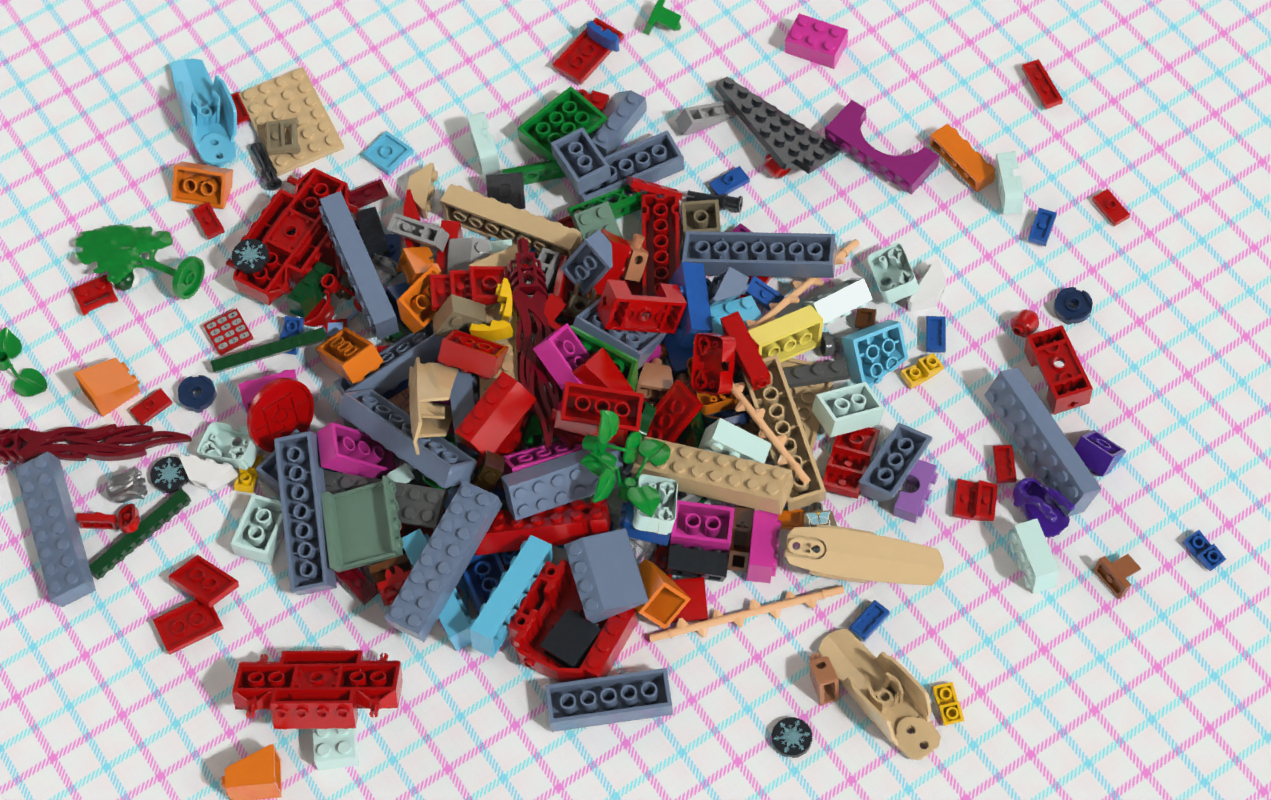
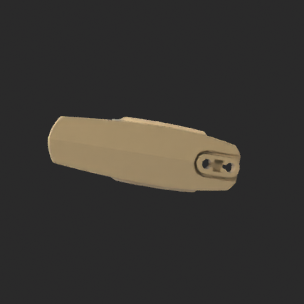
M416 357L414 367H409L410 420L413 443L417 455H420L418 438L445 437L449 432L453 420L451 406L430 401L450 399L459 369L457 367H447L439 363L429 362L421 364L420 357Z
M817 525L816 527H794L787 535L785 557L788 563L810 570V574L859 583L875 581L933 586L944 570L943 559L938 549L876 535L870 531ZM794 542L799 543L800 547L798 550L793 549L792 545ZM817 545L820 550L818 553H814L811 547Z
M848 629L836 630L824 637L818 652L822 657H829L839 681L873 724L911 760H922L939 747L941 736L929 717L931 714L929 695L920 683L894 657L881 652L876 658ZM908 730H912V731H914V733H913V734H909V733H907V731H908ZM920 744L927 746V749L920 748Z

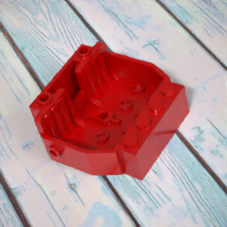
M562 559L557 566L547 561L508 625L511 643L515 647L518 660L522 665L562 683L606 677L638 623L637 610L632 608L597 622L601 627V632L579 669L560 666L541 654V643L567 609L573 612L578 611L584 616V619H588L585 616L569 562Z

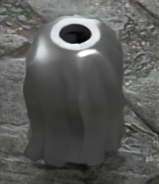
M133 466L128 472L110 478L106 483V492L110 500L116 503H124L139 498L144 500L148 490L146 485H143L145 479L141 478V471Z

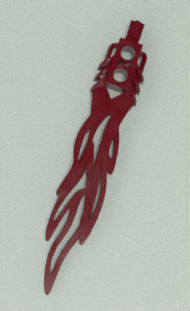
M522 237L516 240L518 253H515L514 260L509 262L510 276L508 278L509 284L511 283L512 304L519 318L516 331L517 354L521 352L519 382L535 397L534 373L536 375L540 399L549 420V432L537 400L533 404V408L539 418L545 448L548 450L552 442L554 420H551L552 411L546 399L544 386L553 408H556L559 394L555 379L548 372L540 358L539 361L549 378L554 393L543 371L535 366L537 354L533 350L530 319L531 315L537 327L535 347L543 341L542 329L545 338L552 333L548 319L544 314L546 299H548L547 285L545 283V274L542 272L541 261L535 259V252H529L528 239ZM521 329H522V333H523V339H522V340H520ZM524 360H525V375H526V381H525V378H524Z
M110 424L95 429L63 427L46 433L30 430L29 428L0 430V462L4 465L8 464L7 461L12 464H18L17 461L24 464L47 451L58 459L67 461H86V458L100 461H121L147 455L146 449L155 446L191 442L192 438L187 434L179 432H153V427L147 425L117 427L116 424ZM108 438L104 443H103V442H98V441H101V440H104V439ZM153 438H160V439L151 440V441H148V442H145V443H142V444H138V445H134V446L119 445V444H135V443L144 442V441H147V440H150V439H153ZM24 441L27 445L22 448V442ZM57 442H68V444H53Z

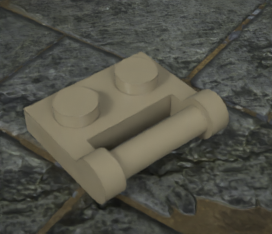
M292 118L266 122L268 155L298 154L301 152V147L298 144V119ZM285 128H290L291 144L286 145Z

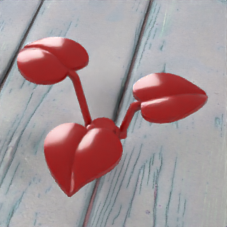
M334 248L330 251L325 264L334 267L335 276L326 274L321 279L327 301L323 298L304 320V325L322 326L332 319L335 309L330 305L331 298L329 293H337L342 289L356 297L354 292L344 287L338 280L343 273L347 272L344 271L340 256L338 257ZM355 298L353 302L354 307L357 311L362 312L361 304Z

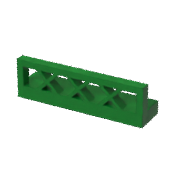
M545 161L502 170V173L523 172L524 185L567 177L556 161Z
M629 185L567 208V211L572 218L574 212L578 210L584 211L591 208L593 204H602L607 202L608 198L616 197L619 198L618 202H608L616 220L642 209V194L634 191L635 195H624L625 191L631 188Z

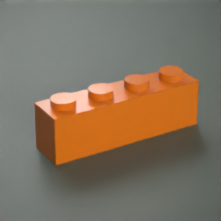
M947 123L931 134L930 146L976 192H979L994 181V167L987 163L978 151L976 152L970 143L959 135L955 128H952Z

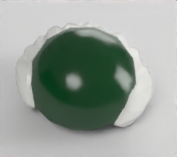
M134 268L125 278L121 279V282L117 284L111 282V284L122 291L135 288L140 281L139 272Z

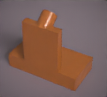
M1129 554L1112 563L1106 556H1103L1098 560L1093 572L1118 599H1121L1131 587L1130 582L1126 578L1140 571L1141 567Z

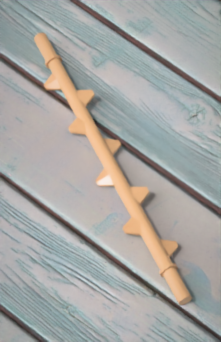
M854 239L845 248L840 249V252L836 254L835 265L846 263L844 257H847L851 251L860 245L857 239ZM809 277L804 282L793 281L794 291L781 302L770 303L771 310L758 321H746L748 331L775 320V316L790 303H799L800 299L798 296L811 285L822 286V279Z
M733 382L731 392L738 400L735 410L737 412L747 411L760 428L757 437L761 439L768 438L781 454L777 461L778 465L788 464L803 484H808L810 478L784 447L787 440L786 435L776 436L763 420L766 410L764 408L755 410L742 394L745 387L744 382L735 384Z
M841 585L825 590L821 589V591L798 597L791 591H788L785 600L763 606L753 599L747 610L723 615L717 609L714 610L712 619L688 624L683 618H679L676 628H668L665 631L649 634L651 642L666 638L672 639L674 636L697 631L702 637H707L709 627L734 622L738 627H743L745 618L768 612L777 619L780 617L781 609L803 603L814 609L817 600L844 593V588Z

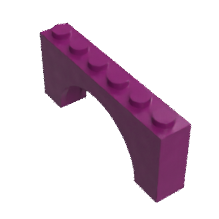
M851 100L825 127V139L834 143L844 153L853 156L858 162L867 165L873 172L882 175L887 181L896 184L902 191L912 195L938 167L939 155L925 146L918 152L906 156H893L876 150L865 140L861 132V126L866 120V108Z

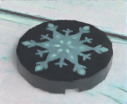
M246 239L234 247L232 261L237 270L239 269L246 274L261 271L266 263H268L269 251L262 241Z
M169 456L162 458L151 469V481L155 488L163 493L178 492L189 481L183 464L178 457Z
M795 717L780 720L774 726L771 734L773 747L784 757L798 758L804 755L812 744V731L809 725L802 719Z

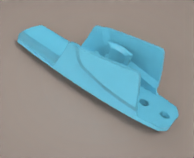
M184 59L170 64L183 118L191 140L204 163L216 167H222L226 163H231L236 158L234 137L237 134V110L224 80L217 75L213 83L201 59Z

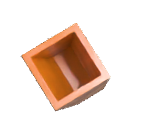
M117 358L73 373L82 392L102 417L140 392L138 387L140 382L134 374L130 375L127 365L124 362L120 363Z
M644 558L638 568L649 602L637 606L635 609L641 615L666 629L690 601V597L657 565Z
M270 744L225 768V776L221 778L222 788H225L226 795H229L231 800H261L282 797L281 758L274 744Z

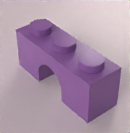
M918 460L907 478V483L914 485L918 490L914 493L900 492L894 506V516L913 523L917 522L918 517L922 518L925 511L924 502L925 500L929 501L932 490H930L931 485L936 484L939 476L936 473L937 465Z

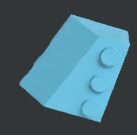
M752 296L710 307L713 326L712 333L724 335L720 318L736 311L739 312L746 327L747 320L758 321L763 316Z
M886 320L841 337L848 372L856 384L867 382L871 388L875 383L878 384L882 381V378L887 373L894 371L908 359L901 322Z

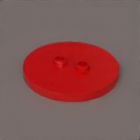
M279 378L265 385L257 393L247 415L248 434L256 446L272 453L275 450L274 439L289 436L296 429L301 433L308 431L314 415V401L307 386L293 378Z

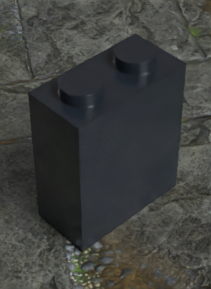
M567 609L541 643V654L564 668L579 669L599 636L601 627L597 623L584 619L580 612H573Z

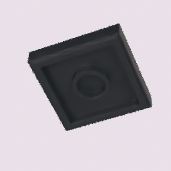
M523 172L486 175L488 198L492 197L501 203L511 204L517 209H526Z

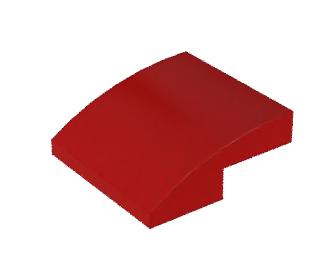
M958 478L955 481L952 517L976 521H994L998 485L982 480L974 483Z
M704 577L673 580L690 597V601L671 623H678L679 618H683L686 622L708 620Z

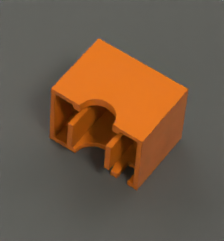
M429 246L402 249L397 271L404 273L408 285L411 286L432 265L440 273L442 272L438 263H434V259H429L433 255Z

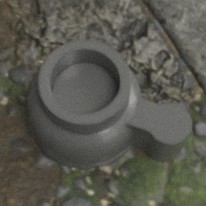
M822 332L820 346L822 356H831L834 353H838L840 350L839 339L830 336L829 332Z

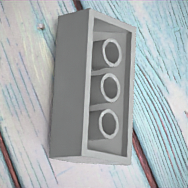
M473 237L449 239L446 274H449L450 270H469V264L489 257L490 240Z

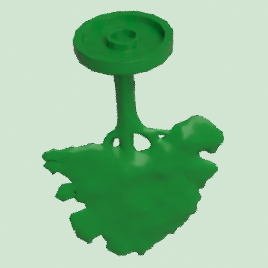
M124 224L102 226V228L81 232V236L74 240L75 246L83 250L73 253L75 259L85 265L96 261L98 267L93 269L94 273H104L107 270L109 277L106 278L108 282L113 284L121 282V279L125 278L135 267H151L173 276L172 290L177 297L185 300L194 296L198 291L205 273L203 260L196 256H188L182 260L177 269L155 260L154 256L158 249L172 245L173 239L168 231H157L156 235H152L153 228L151 226L136 228ZM147 252L149 259H144L140 255Z

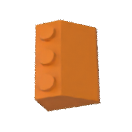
M183 161L175 164L172 201L203 205L209 202L211 207L224 209L232 189L233 169Z
M434 265L430 266L397 299L401 320L414 334L423 329L437 312L432 311L429 276L430 274L441 273Z

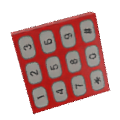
M237 308L203 325L220 356L253 340V336Z

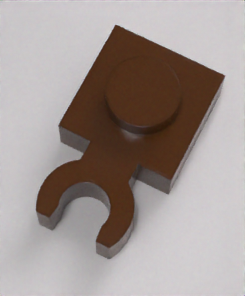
M857 309L855 328H860L857 331L875 325L876 309Z

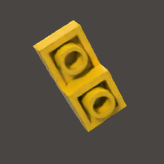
M503 278L502 283L497 284L495 295H498L497 302L501 303L499 314L502 315L501 320L509 322L512 314V292L508 279Z
M492 320L490 326L472 323L469 329L471 335L489 341L503 340L514 335L511 323L504 320Z
M932 353L918 359L917 364L902 370L900 376L908 387L912 389L944 369V366L936 355Z
M257 454L252 467H248L247 470L239 469L240 472L234 483L235 491L254 492L259 478L255 468L263 462V455Z
M953 682L933 686V694L943 725L947 726L963 722L964 717L960 702L957 700Z

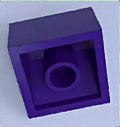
M1095 430L1082 435L1074 447L1084 464L1091 469L1090 471L1094 475L1102 477L1109 474L1126 453L1125 449Z

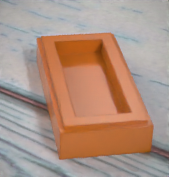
M783 509L781 515L778 514V520H781V529L792 530L794 527H803L804 510L795 509L788 511V509Z

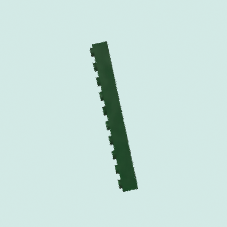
M322 327L212 360L213 372L220 373L326 341L328 339L325 328Z
M182 488L139 523L138 529L135 532L126 534L89 566L91 574L97 580L104 577L116 564L123 561L135 548L142 545L154 532L160 530L166 522H169L173 516L179 514L184 507L188 506L191 502L189 495Z

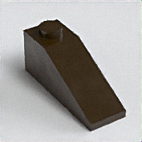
M487 450L471 484L491 493L504 471L506 457Z

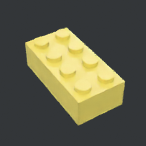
M809 305L769 321L766 324L749 330V333L762 359L778 355L781 363L821 346L823 318Z

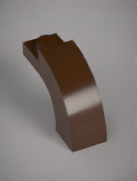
M735 505L727 570L747 572L755 510L753 508Z

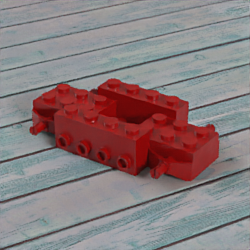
M316 168L309 170L299 179L290 175L287 178V183L295 186L294 195L282 189L277 194H274L269 205L262 210L260 217L257 221L253 222L249 232L240 241L242 242L246 239L262 241L269 251L268 263H266L261 271L246 274L235 268L231 258H228L226 261L227 266L235 269L233 280L238 291L270 306L274 300L284 294H289L293 290V288L289 287V280L298 284L318 261L325 264L330 251L335 245L330 240L327 232L328 229L324 226L321 219V213L318 208L321 206L320 199L341 191L349 211L356 214L359 208L349 203L350 190L348 183ZM288 231H296L293 235H287Z
M363 650L282 651L280 663L276 661L267 662L268 655L264 654L263 657V654H261L257 662L239 663L232 690L235 710H247L246 717L250 719L251 716L252 719L255 717L256 710L271 709L274 729L356 728L358 709H370V717L373 718L375 715L376 718L379 709L399 707L403 684L401 661H387L389 657L387 653H384V656L381 653L380 660L364 661Z

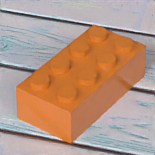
M344 327L315 348L328 368L352 384L363 380L366 374L377 370L380 364L384 362L373 343L347 327Z

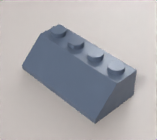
M632 90L616 93L602 111L608 120L591 132L589 137L603 157L616 151L647 111L645 97Z
M898 422L859 480L862 495L878 502L893 499L932 441V436Z

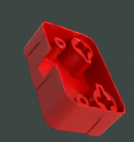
M698 333L695 335L691 373V388L694 391L713 395L731 393L736 340L733 336L718 333ZM729 361L728 370H725L723 362Z

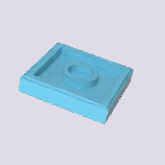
M385 131L362 153V157L390 176L413 153V149L388 131Z

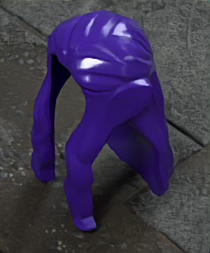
M1024 478L1013 489V505L1020 507L1028 521L1038 519L1045 537L1050 538L1059 535L1060 532L1068 527L1070 518L1065 516L1050 497L1069 511L1074 510L1075 504H1072L1058 490L1044 486L1034 478Z

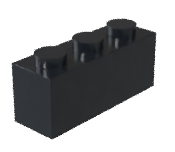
M376 207L356 212V220L354 222L370 258L373 259L374 253L381 256L390 254Z
M673 544L666 551L664 573L690 578L704 577V580L723 582L727 577L729 554H725L721 550L704 551L701 547H692L691 549L684 548V545Z

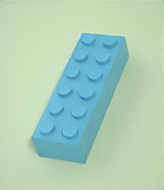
M421 529L402 538L404 550L413 567L430 539L428 533L423 534ZM455 588L439 615V619L450 641L458 651L471 644L469 626L472 619Z
M530 535L527 541L525 540L522 543L519 554L514 556L510 562V568L501 575L497 588L494 587L489 596L490 599L487 603H483L477 619H473L470 623V639L473 649L494 658L509 635L508 625L547 561L553 563L551 544Z

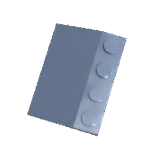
M601 297L576 316L573 323L574 327L638 359V369L643 366L667 334L605 329L596 311Z
M625 528L583 537L564 545L583 610L589 621L597 623L649 602Z

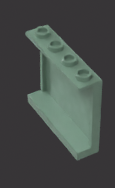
M382 476L383 481L337 494H331L328 491L321 493L329 566L334 571L339 573L403 555L402 548H404V542L400 536L401 522L397 513L399 505L395 498L396 484L390 478Z

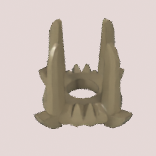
M577 283L574 290L569 291L570 299L566 304V309L562 310L563 314L576 318L577 315L597 301L595 299L596 289H592L590 297L587 299V296L578 295L580 283ZM578 303L583 304L585 309L579 310L575 305Z

